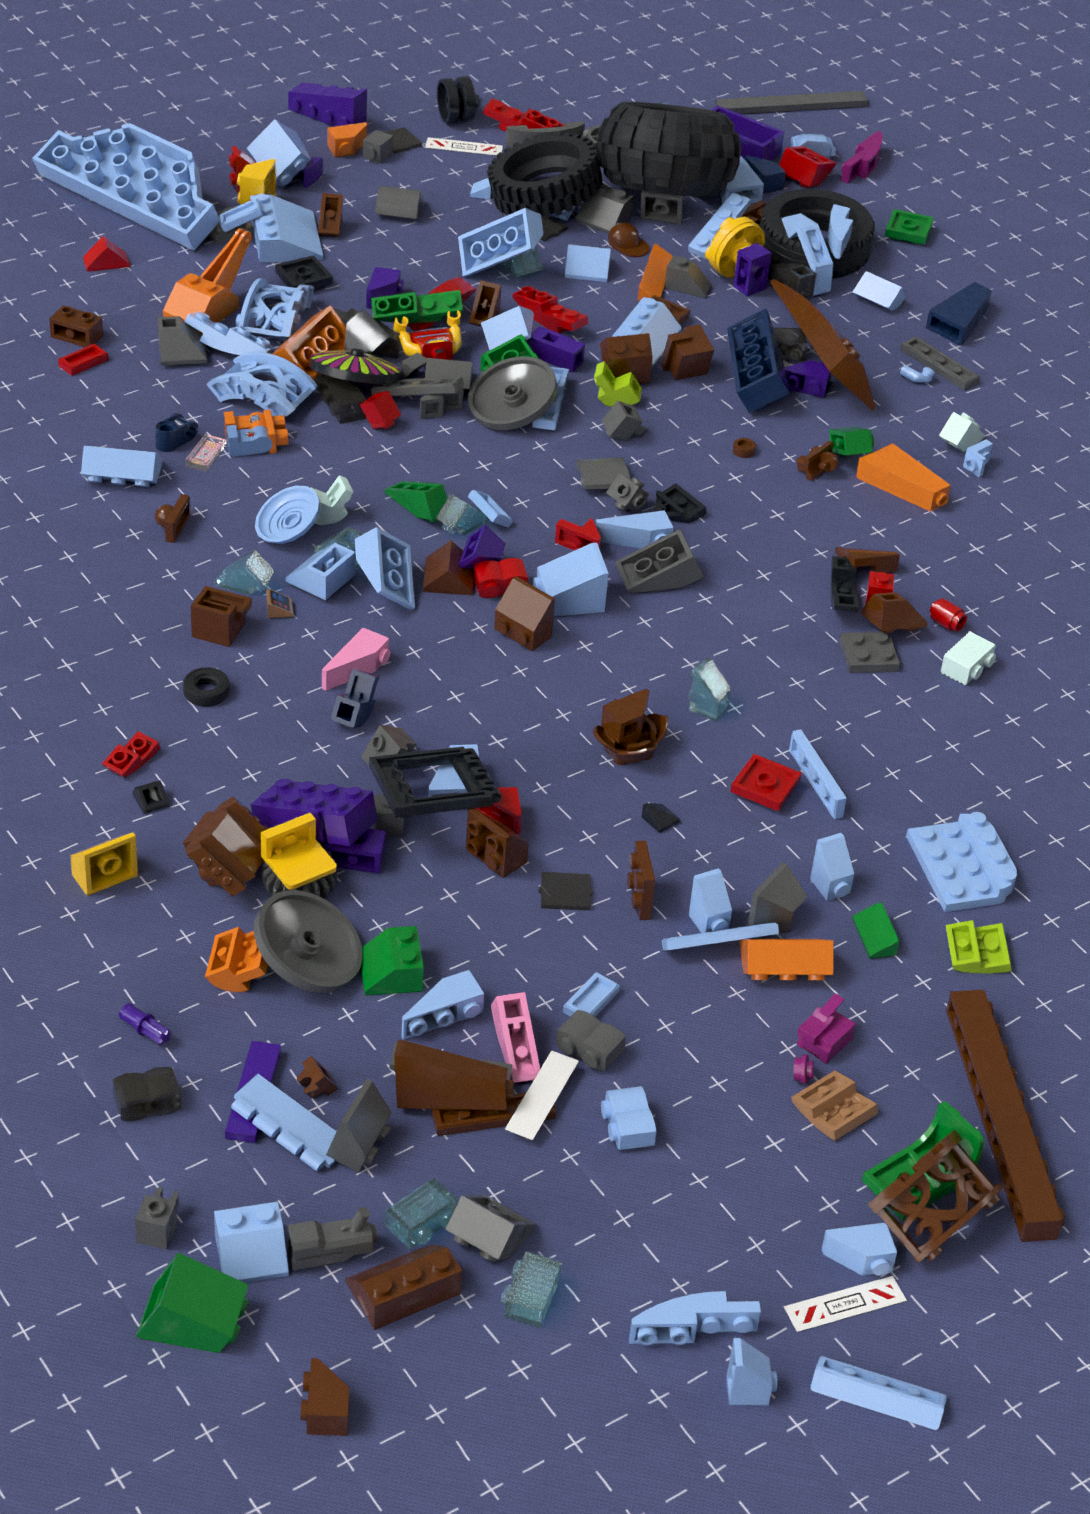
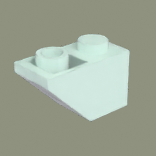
M954 412L939 434L946 443L963 452L968 447L981 441L985 435L979 430L981 426L975 423L972 417L965 413H962L960 416Z

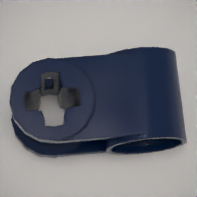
M174 413L169 418L158 422L155 426L156 448L163 452H170L180 445L191 441L198 432V424L194 421H187L180 413Z

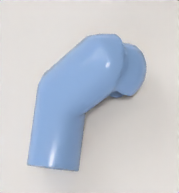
M904 365L900 371V375L912 382L929 383L933 380L932 376L935 374L934 370L928 367H924L923 372L920 373L907 365Z

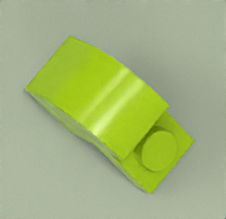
M605 361L597 364L594 381L599 387L598 399L603 404L613 407L617 401L629 405L640 402L642 388L632 372L615 378Z

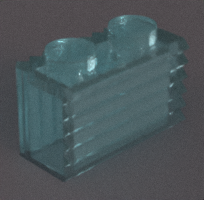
M432 1178L385 1210V1227L407 1248L412 1250L418 1243L423 1245L428 1242L437 1230L447 1227L458 1204V1200L452 1193H449L448 1189H445L444 1185H441L439 1181L437 1182L436 1178Z
M525 1251L523 1260H516L511 1275V1278L514 1279L512 1285L506 1284L502 1293L501 1303L505 1304L504 1316L507 1319L511 1318L513 1321L517 1320L518 1322L541 1328L561 1280L563 1262Z

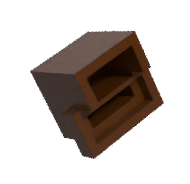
M700 324L684 327V332L668 335L660 366L663 371L670 370L675 380L706 375L708 373L714 348Z
M204 586L191 604L192 637L230 647L245 625V615L252 607V598Z

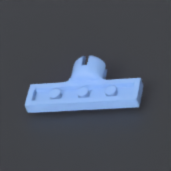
M732 192L688 245V251L706 259L705 252L723 221L729 217L734 219L741 217L750 207V199Z

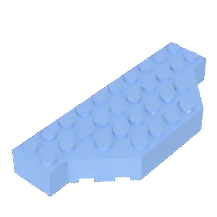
M131 123L122 125L121 129L113 131L110 128L94 132L93 136L85 138L82 135L72 137L58 130L32 158L41 176L193 251L220 222L214 205L202 198L199 168L192 152Z

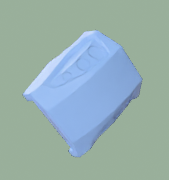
M801 134L791 137L792 147L805 146L828 159H831V156H835L836 148L833 146L831 138L823 134Z

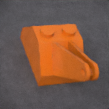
M239 228L200 277L189 273L177 281L163 309V317L180 316L186 320L188 314L200 311L210 317L209 320L216 323L239 309V297L230 290L251 242V232Z

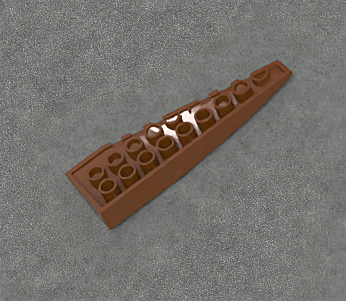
M772 279L770 283L829 372L872 411L875 410L876 407L864 365L859 360L861 355L854 348L853 343L848 338H844L831 321L801 294L783 283Z

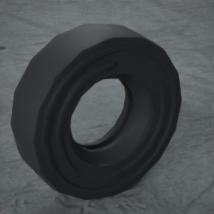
M201 667L194 669L186 674L183 680V694L194 705L207 707L220 704L227 699L230 692L229 678L224 672L216 668ZM203 683L214 684L216 688L200 690L197 686Z

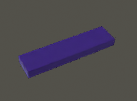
M251 1041L237 1092L257 1074L270 1083L273 1082L281 1054V1045ZM231 1109L225 1130V1139L256 1143L259 1128L253 1125L252 1122L257 1115L255 1114L248 1121Z

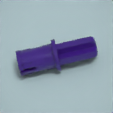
M126 1003L121 1008L119 1018L133 1026L137 1034L146 1035L159 1045H163L170 1040V1030L157 1022L151 1013H144L132 1003Z

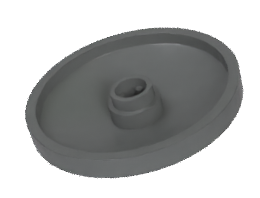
M525 356L505 359L490 366L477 377L468 394V405L475 420L484 427L494 430L520 428L537 420L551 407L558 392L557 379L552 368L540 359Z
M288 890L271 896L258 911L254 921V936L257 947L267 964L290 984L310 992L331 993L345 987L358 973L362 963V946L359 936L348 918L327 900L312 893Z

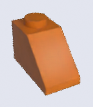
M367 123L328 128L327 146L334 157L354 155L363 146V139L367 137Z

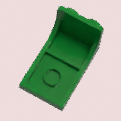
M943 1101L938 1104L934 1120L926 1132L910 1146L864 1172L862 1182L878 1195L904 1172H907L909 1176L915 1172L912 1166L953 1130L962 1138L958 1144L978 1166L985 1142L981 1132L968 1123L957 1109ZM939 1164L941 1172L944 1174L952 1173L951 1170L945 1173V1168ZM926 1172L924 1173L930 1185V1197L925 1207L956 1190L955 1181L940 1182L931 1178ZM911 1188V1194L913 1196H919L916 1199V1201L913 1202L917 1205L921 1196V1192L917 1188ZM892 1210L902 1221L907 1218V1216Z

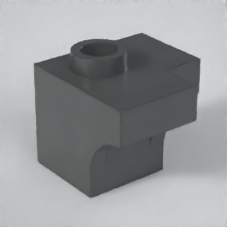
M379 725L361 757L369 765V757L410 753L413 751L416 743L403 728Z

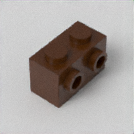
M62 305L49 318L51 338L87 347L94 343L96 344L103 336L102 316L92 314L91 312H84Z

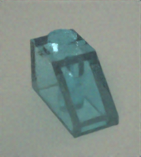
M450 494L436 519L444 523L443 529L453 535L457 531L464 536L489 521V518L483 512L453 494Z
M254 550L225 567L213 583L221 588L250 595L257 590L259 592L265 590L271 584L269 579L275 571Z

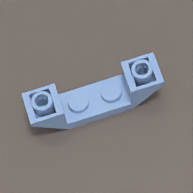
M802 214L783 217L782 222L788 238L799 237L811 268V272L804 277L811 297L829 293L831 291L833 262L818 224Z

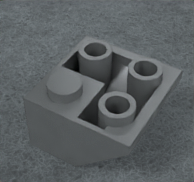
M180 316L157 317L161 365L175 366L178 364L197 365L207 363L205 345L200 341L203 334L185 323V320Z

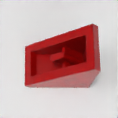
M104 236L83 256L87 272L130 267L126 252Z
M517 787L497 788L502 799L497 803H493V806L476 809L519 835L522 812Z

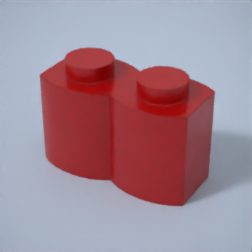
M508 558L499 562L487 560L474 564V581L479 597L492 598L503 595L515 576L528 583V576L522 559Z

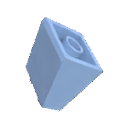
M276 119L247 147L257 163L276 159V184L282 188L289 184L292 178L300 170L304 169L311 160L296 131Z
M591 543L537 567V577L533 578V586L555 598L553 617L605 612L608 571L597 543Z

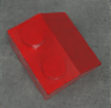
M805 146L786 147L779 163L786 172V178L800 181L799 185L805 188L819 186L837 164Z

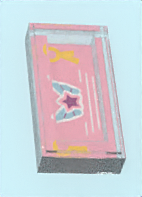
M205 434L185 459V465L208 472L227 447L226 439Z

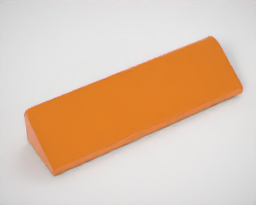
M654 244L639 286V301L643 297L651 298L654 295L661 298L665 287L667 265L673 256L657 244Z

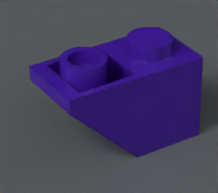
M811 360L785 367L789 390L822 398L825 397L831 384L832 374L824 363Z

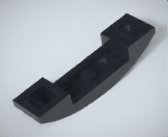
M832 556L831 605L833 610L859 612V595L856 592L857 567H854L847 557Z

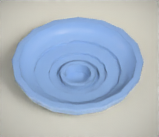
M293 486L271 496L256 516L255 529L258 536L272 544H284L304 535L314 525L319 515L320 500L316 492L308 486Z

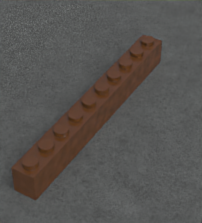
M984 989L950 991L946 1013L1021 1242L1057 1240L1060 1229L1065 1224L1064 1211L1058 1207L1055 1185L1050 1183L1048 1178L1047 1161L1042 1159L1039 1138L1033 1134L1031 1115L1025 1110L1023 1092L1021 1089H1018L1016 1084L1015 1068L1013 1066L1010 1067L1007 1045L1002 1043L1000 1025L998 1022H995L993 1017V1004L991 1001H988Z

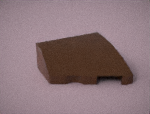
M836 547L835 549L838 557H847L854 567L869 566L873 572H897L900 554L895 551Z

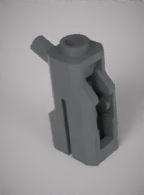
M360 1207L354 1218L323 1224L314 1220L287 1225V1247L292 1270L296 1271L346 1262L354 1255L373 1252V1243L378 1242L375 1223L369 1224L368 1221L370 1211L365 1207Z

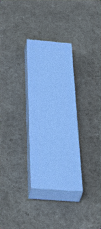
M801 729L793 731L789 748L790 753L834 819L843 818L846 796Z
M766 923L664 938L662 946L663 950H673L779 934L778 924Z

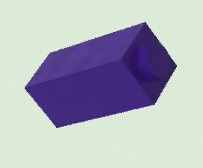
M541 326L531 333L530 339L526 340L528 346L537 355L538 359L549 364L569 369L573 373L584 363L585 343Z

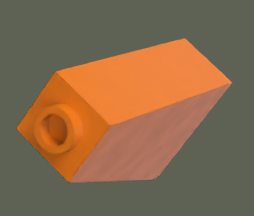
M892 443L859 458L856 474L858 479L930 512L947 504L951 485Z

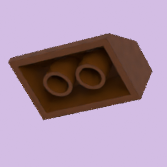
M429 1244L347 1277L346 1284L375 1330L460 1295L462 1269L448 1247Z

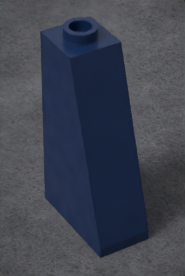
M973 282L931 308L928 313L926 329L959 346L963 345L987 311L992 290Z

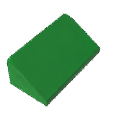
M882 902L876 903L853 915L852 920L870 959L897 955L899 939Z

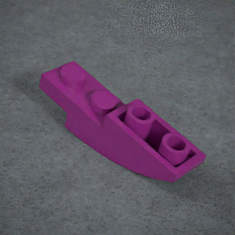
M877 131L858 144L855 155L842 165L841 181L848 184L858 176L865 179L874 171L880 157L882 145L881 131Z

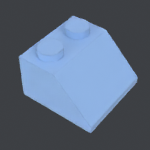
M278 1202L214 1211L215 1238L222 1273L244 1283L289 1276L284 1230Z

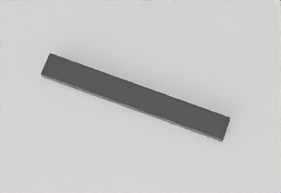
M863 91L715 99V107L719 105L739 114L866 107L868 104V99Z

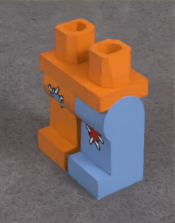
M263 410V413L254 412L246 416H234L233 411L224 412L225 434L230 457L262 454L268 451L270 454L277 453L276 446L289 445L284 415L272 416L271 410Z

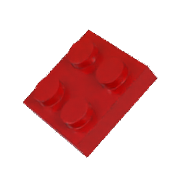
M753 754L731 784L730 792L779 811L800 782L802 773Z

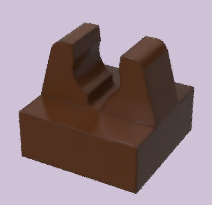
M310 1056L302 1063L305 1069L297 1077V1081L303 1087L310 1083L303 1090L310 1098H314L324 1092L329 1096L338 1089L326 1068L314 1057Z

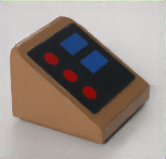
M266 589L268 618L293 617L292 599L271 589Z

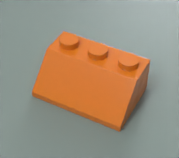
M760 938L739 940L743 973L751 974V980H768V975H780V980H797V975H808V980H825V975H833V940Z

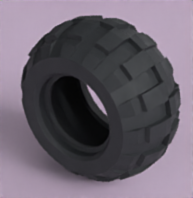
M648 102L619 103L611 109L610 116L604 118L597 138L600 167L604 168V175L612 184L634 190L680 196L710 197L726 189L727 183L733 181L740 164L742 149L739 134L734 131V123L726 114L700 108Z

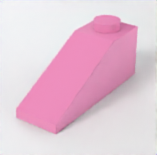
M362 628L322 669V689L327 691L347 683L353 668L373 673L382 664L387 663L391 654L389 638Z
M522 992L496 996L491 1004V1009L505 1063L513 1064L510 1078L514 1081V1084L534 1081L540 1071V1065L526 994Z

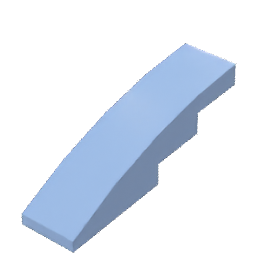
M551 367L558 383L557 396L551 407L541 417L533 421V428L556 429L569 369Z

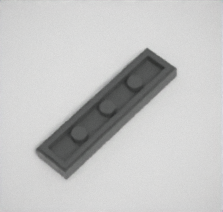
M917 336L901 343V351L963 390L978 384L980 381L979 375Z
M462 377L404 379L395 383L376 384L372 387L371 392L372 396L384 391H389L391 396L456 393L464 383Z

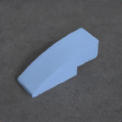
M834 204L828 229V244L834 257L840 259L850 240L853 220L849 219L850 208Z

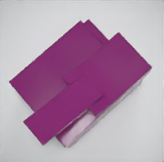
M836 993L821 1009L819 1007L816 1008L813 1014L799 1026L797 1033V1045L802 1049L805 1048V1051L808 1050V1053L811 1052V1055L814 1054V1056L817 1055V1058L820 1057L819 1060L825 1064L853 1040L856 1023L836 1011L844 1001V998Z

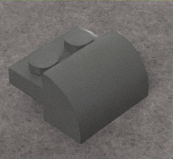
M380 186L375 214L417 219L420 207L423 205L424 196H421L420 190Z

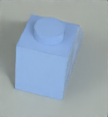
M838 833L817 840L811 881L826 901L850 894L854 871L844 835Z
M718 868L695 875L689 909L690 918L701 933L729 929L732 908L721 870Z
M886 1223L825 1231L822 1245L823 1255L861 1276L883 1275L893 1272L897 1251Z
M741 1338L733 1339L727 1371L729 1405H769L771 1392H776L777 1374L776 1371H771L769 1357Z

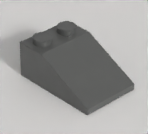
M681 529L615 562L629 593L683 588L704 577Z

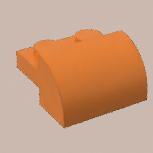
M236 927L215 935L205 978L211 984L225 991L244 992L249 990L252 979H257L266 974L268 964L257 947L254 931L245 934L240 927Z

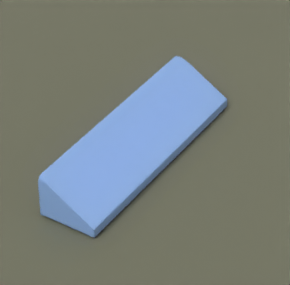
M824 1356L819 1358L811 1384V1390L934 1430L939 1428L947 1399L945 1394Z

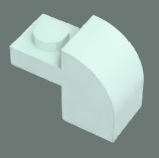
M339 475L327 493L310 487L316 492L320 500L319 515L315 524L337 523L348 514L344 505L350 500L353 490L347 478Z

